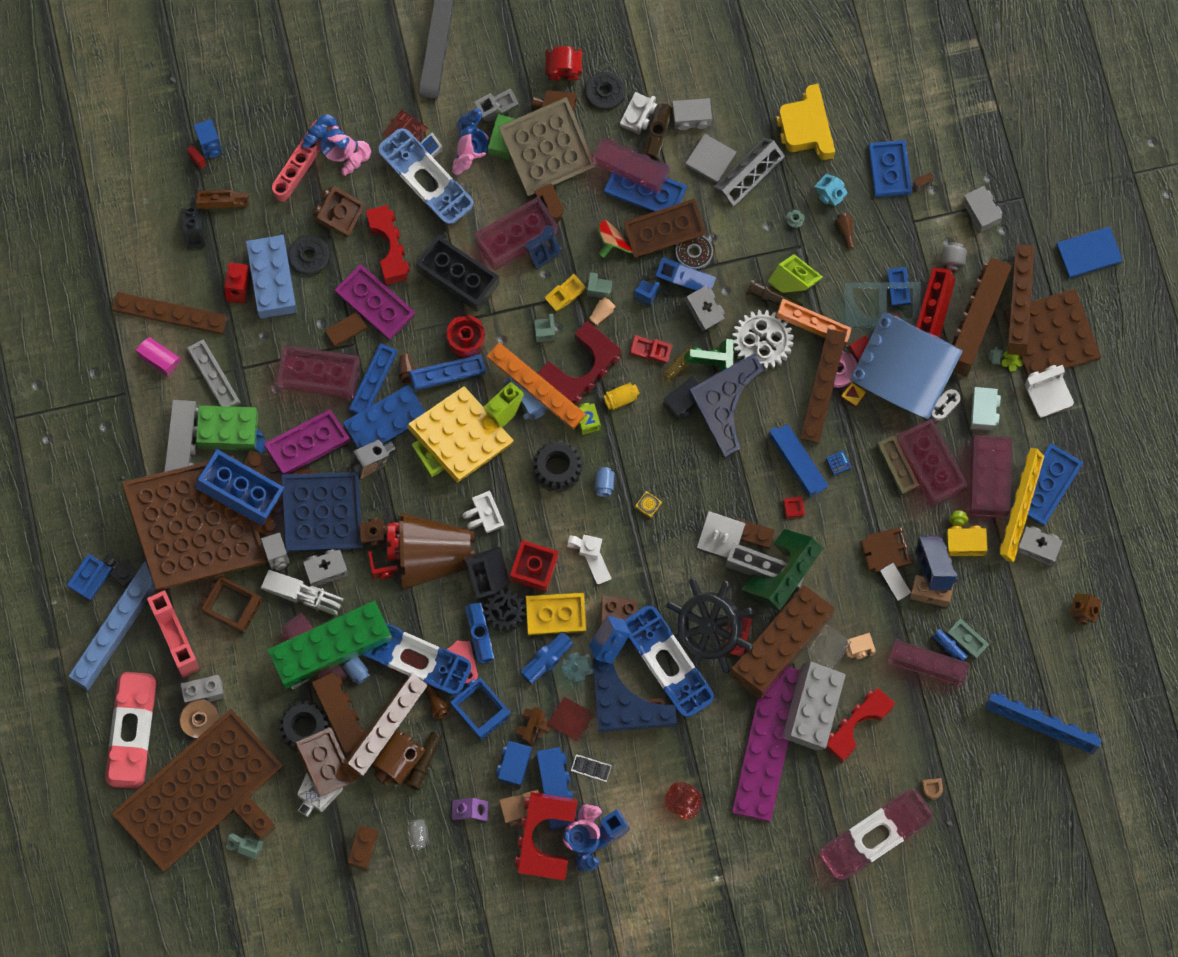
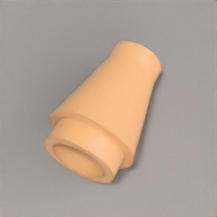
M604 297L602 300H599L589 319L598 326L601 321L614 312L613 309L616 306Z

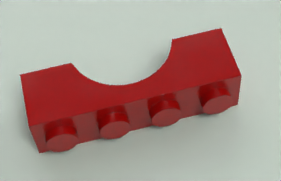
M388 205L366 210L371 234L384 237L390 244L388 255L380 261L385 284L388 285L407 280V273L410 270L408 262H404L402 258L405 255L403 245L398 244L397 239L400 238L398 227L394 228L393 226L395 221L393 210L389 211Z
M879 688L875 691L871 690L864 697L866 701L862 706L858 704L851 711L853 715L849 720L845 718L838 727L840 729L836 734L832 732L829 735L825 749L841 763L856 749L857 745L853 738L854 727L866 719L882 721L894 708L895 702Z

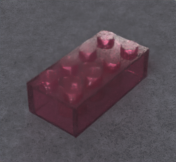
M538 196L474 233L475 242L493 270L496 271L527 253L525 245L542 234L546 226H552L555 231L554 236L558 235V225Z
M284 346L277 383L280 389L354 399L360 359L359 356Z
M933 419L898 434L897 441L931 507L966 491L968 484Z
M974 435L971 442L969 515L1008 517L1011 501V437Z

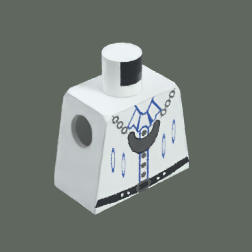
M306 773L297 794L298 798L304 801L298 811L307 817L313 808L323 812L341 793L343 787L318 798Z

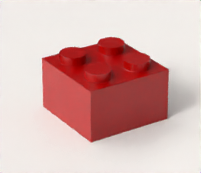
M522 540L510 573V581L547 593L559 559V551Z

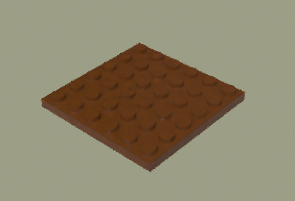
M209 461L125 481L121 484L155 591L258 566L268 561L255 522L195 488L199 477Z

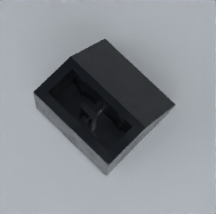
M500 547L463 558L472 593L477 599L494 594L510 584Z

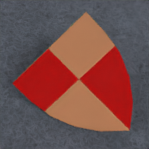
M606 219L603 220L599 225V234L605 245L600 250L599 255L605 257L613 247L632 254L633 251L623 235Z

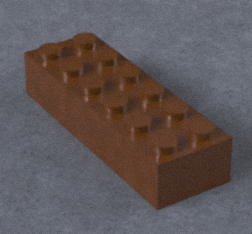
M992 257L989 263H984L952 345L963 351L953 370L954 372L968 377L1012 265Z
M803 585L752 644L753 649L751 651L747 650L732 667L730 677L762 700L833 617L835 608L807 586Z

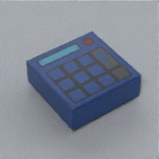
M844 450L826 457L833 476L851 469Z

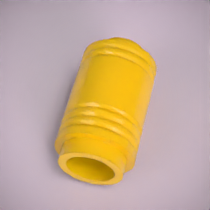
M629 382L606 392L603 398L608 409L614 410L638 400L637 396L640 394L636 384L632 385Z

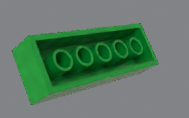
M374 600L268 649V653L286 690L391 641L392 636Z

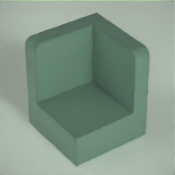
M590 272L587 296L602 299L606 297L610 300L612 281L598 279V273Z
M549 314V319L535 320L536 343L555 341L553 314Z

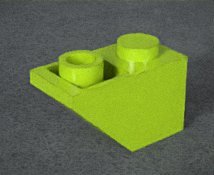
M510 382L484 406L487 415L500 428H503L515 416L524 392Z

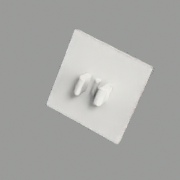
M709 511L697 548L728 558L733 543L739 545L745 523Z

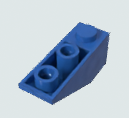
M664 257L661 259L655 275L696 291L704 286L712 290L716 277Z

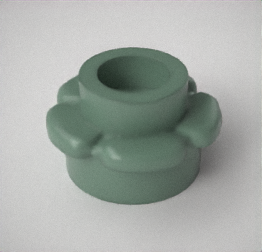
M793 210L786 216L787 224L792 228H798L802 226L805 217L800 211Z
M995 347L994 350H990L989 361H991L992 365H1000L1003 358V350Z

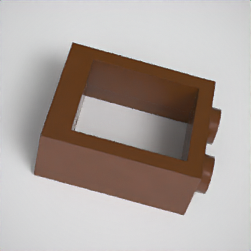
M220 576L218 580L215 579L212 583L210 595L203 599L201 603L202 612L220 623L245 634L263 602L262 597ZM224 587L250 600L238 623L211 610Z

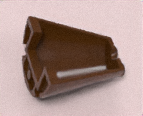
M400 513V561L403 589L466 570L463 558L475 554V550H471V543H474V531L470 532L469 529Z

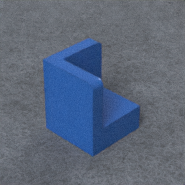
M642 280L639 287L634 291V298L651 306L659 291L660 283L655 282L653 285Z

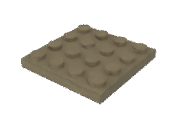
M567 97L498 126L527 196L534 194L535 190L550 183L555 185L595 167Z

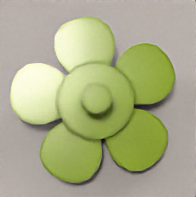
M1007 351L1003 354L1005 359L1002 360L1001 364L1003 367L1009 366V371L1014 372L1017 367L1023 365V360L1019 359L1020 355L1007 354Z

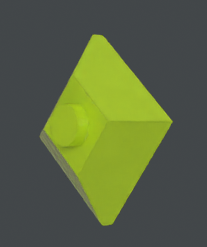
M793 254L777 266L768 282L776 290L785 293L807 290L819 282L823 276Z

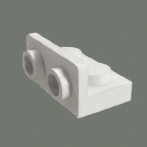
M635 92L620 122V126L640 135L642 130H646L650 120L648 117L650 113L654 114L656 110V97L648 98Z

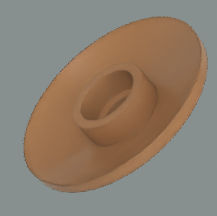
M206 700L190 702L184 707L180 715L182 730L187 735L198 738L219 719L217 709ZM200 714L199 719H194L195 715Z

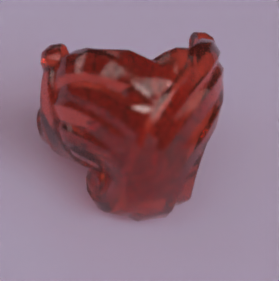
M675 782L670 786L665 795V804L672 813L678 814L684 819H690L701 810L702 795L691 784Z

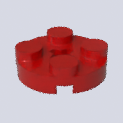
M400 522L388 523L387 557L391 561H400Z

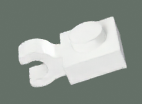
M569 535L567 547L580 549L579 555L598 559L602 539L583 535L581 540L576 536Z

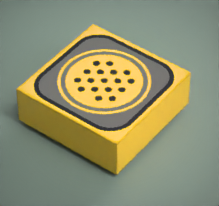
M646 491L635 505V508L651 518L662 504V501Z

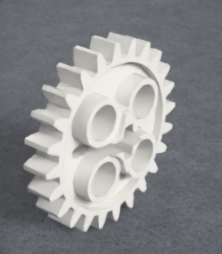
M758 310V315L756 316L751 312L750 318L744 315L745 322L739 320L738 325L740 327L735 326L734 331L736 333L732 334V338L736 339L733 341V346H737L734 348V353L740 352L737 358H746L755 353L765 371H767L768 365L772 369H775V363L781 366V359L786 361V354H791L790 347H793V342H791L793 335L789 334L792 329L786 328L788 322L782 323V319L775 318V312L770 316L768 310H766L765 315H762L760 310ZM764 325L766 329L761 331L756 326ZM778 336L781 340L774 342L771 338ZM752 339L754 343L749 345L745 343V340ZM766 350L769 352V355L762 356L759 352Z

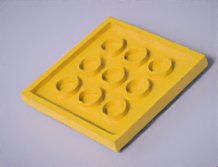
M465 386L410 422L407 426L411 433L457 483L507 449L514 442L508 433L487 415L484 407Z

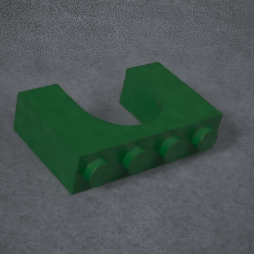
M784 529L774 542V545L784 555L790 557L785 569L769 579L751 575L741 589L751 601L777 610H781L824 549L813 537Z

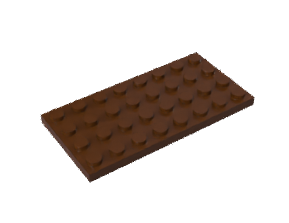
M230 709L113 811L112 815L159 868L165 872L234 811L233 808L244 798L253 795L279 772L283 765L236 713Z

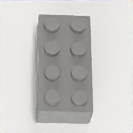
M814 662L802 664L784 728L783 739L814 750L826 748L846 674Z

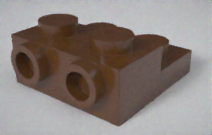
M333 185L329 190L326 188L322 193L321 198L323 201L321 205L318 204L312 213L315 215L313 220L328 229L332 228L340 234L349 237L366 204Z

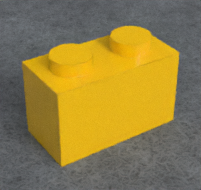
M953 526L947 529L946 546L948 556H985L987 552L986 528L971 526L969 529H962L961 526Z

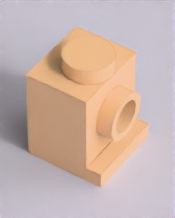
M870 633L847 639L846 646H844L846 656L850 658L856 657V659L866 657L867 653L870 656H874L876 652Z

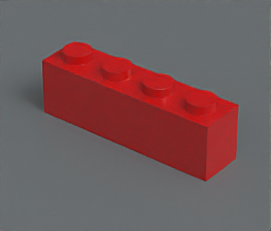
M932 268L916 326L920 330L939 338L956 281L951 270Z

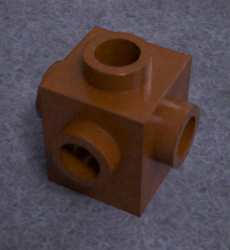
M380 518L368 519V522L360 523L361 542L363 544H370V546H381L382 542H387L388 525H385L384 521H380Z
M1075 594L1070 616L1075 618L1079 624L1096 623L1102 601L1091 594Z

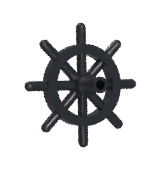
M691 578L689 584L694 597L689 599L683 607L671 601L666 604L668 609L679 614L678 634L674 636L677 641H682L684 646L694 654L692 663L696 669L701 658H718L723 673L728 674L730 667L725 655L732 652L737 645L748 651L753 649L751 643L741 638V618L752 615L753 609L746 608L738 611L736 606L725 597L730 586L728 581L722 582L718 593H701L697 580ZM705 602L714 603L710 615ZM696 605H698L702 617L692 613ZM721 608L726 612L727 616L723 614L718 615ZM689 620L699 625L690 629ZM728 623H730L731 633L723 629L722 627H725ZM701 633L702 636L698 644L693 636ZM717 635L728 640L724 647L721 646ZM709 637L711 639L714 650L705 648L709 640Z

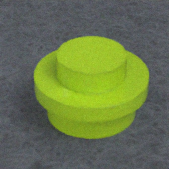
M953 511L949 517V522L953 526L963 527L968 524L967 514L963 511Z

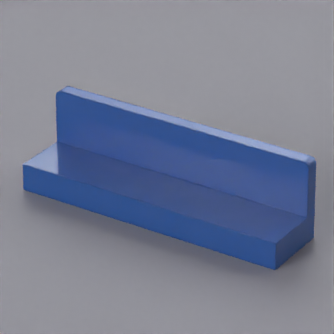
M786 424L779 429L774 427L769 430L768 437L807 496L811 498L828 487L827 482L790 426Z

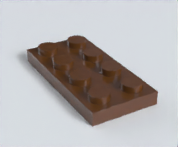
M695 198L623 222L635 258L707 235Z

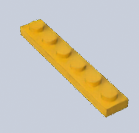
M1030 448L1029 454L1026 456V465L1024 472L1021 473V482L1015 494L1014 507L1011 508L1009 524L1005 528V538L1000 546V555L1009 562H1014L1044 459V455L1037 448Z

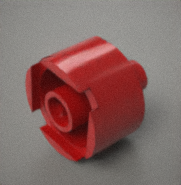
M567 46L553 47L550 52L549 49L545 50V74L549 76V80L558 81L560 77H568L570 81L578 80L582 74V50L578 49V52H576L574 47Z
M469 315L459 316L450 322L447 328V343L451 352L458 357L467 358L478 355L485 345V331L482 323L477 318Z

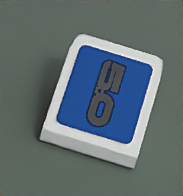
M433 133L429 134L421 142L425 150L432 157L443 152L442 145Z

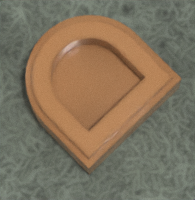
M942 778L921 781L923 794L926 798L935 800L941 796L943 792Z

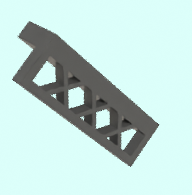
M764 137L713 188L717 193L723 194L731 206H735L785 156L774 140ZM774 150L778 156L773 161H769V155ZM764 163L763 170L760 173H756L757 165ZM747 175H751L750 183L747 186H743L744 178ZM734 188H738L737 196L733 199L729 192Z

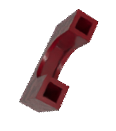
M588 320L575 333V340L593 356L595 364L592 370L582 377H570L548 361L537 373L576 406L583 400L582 396L586 392L589 393L596 386L595 382L599 378L603 379L608 374L610 366H615L621 360V349Z

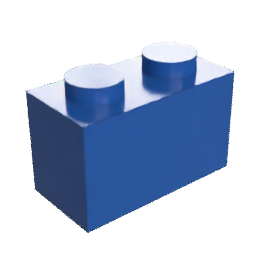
M209 119L195 124L194 129L204 158H214L219 153H222L220 141L212 120Z
M607 615L589 644L596 660L610 664L613 663L630 635L624 620Z
M511 741L508 742V746L504 745L501 757H504L502 765L498 764L496 770L498 782L521 788L532 747Z

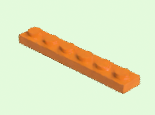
M500 342L487 355L488 360L573 430L586 416L581 409Z

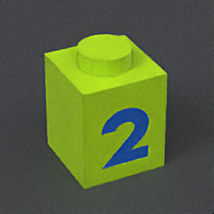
M589 403L581 404L579 409L586 414L579 423L582 435L599 431L601 424L595 405H590Z

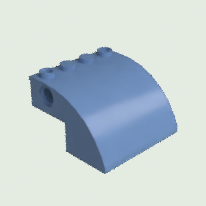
M883 312L850 380L908 411L929 419L963 351L935 335L920 330L897 316Z

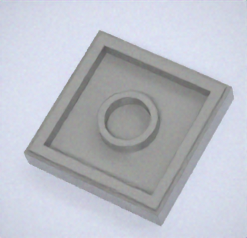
M704 134L685 166L717 184L737 152Z

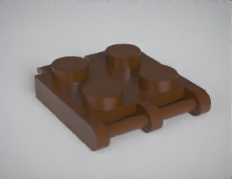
M903 527L866 535V539L861 540L860 544L863 554L871 555L865 557L868 571L875 570V573H880L882 569L892 563L895 564L896 568L913 564V561L909 558L908 544L905 543L902 533L904 532ZM898 533H899L900 540H901V543H902L901 545H900L899 540H898V536H897ZM902 550H904L906 561H904Z

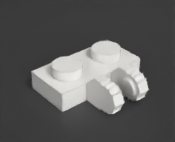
M490 491L473 497L472 500L476 508L462 515L464 519H468L479 514L480 519L470 522L467 525L468 529H474L483 524L486 534L505 527Z

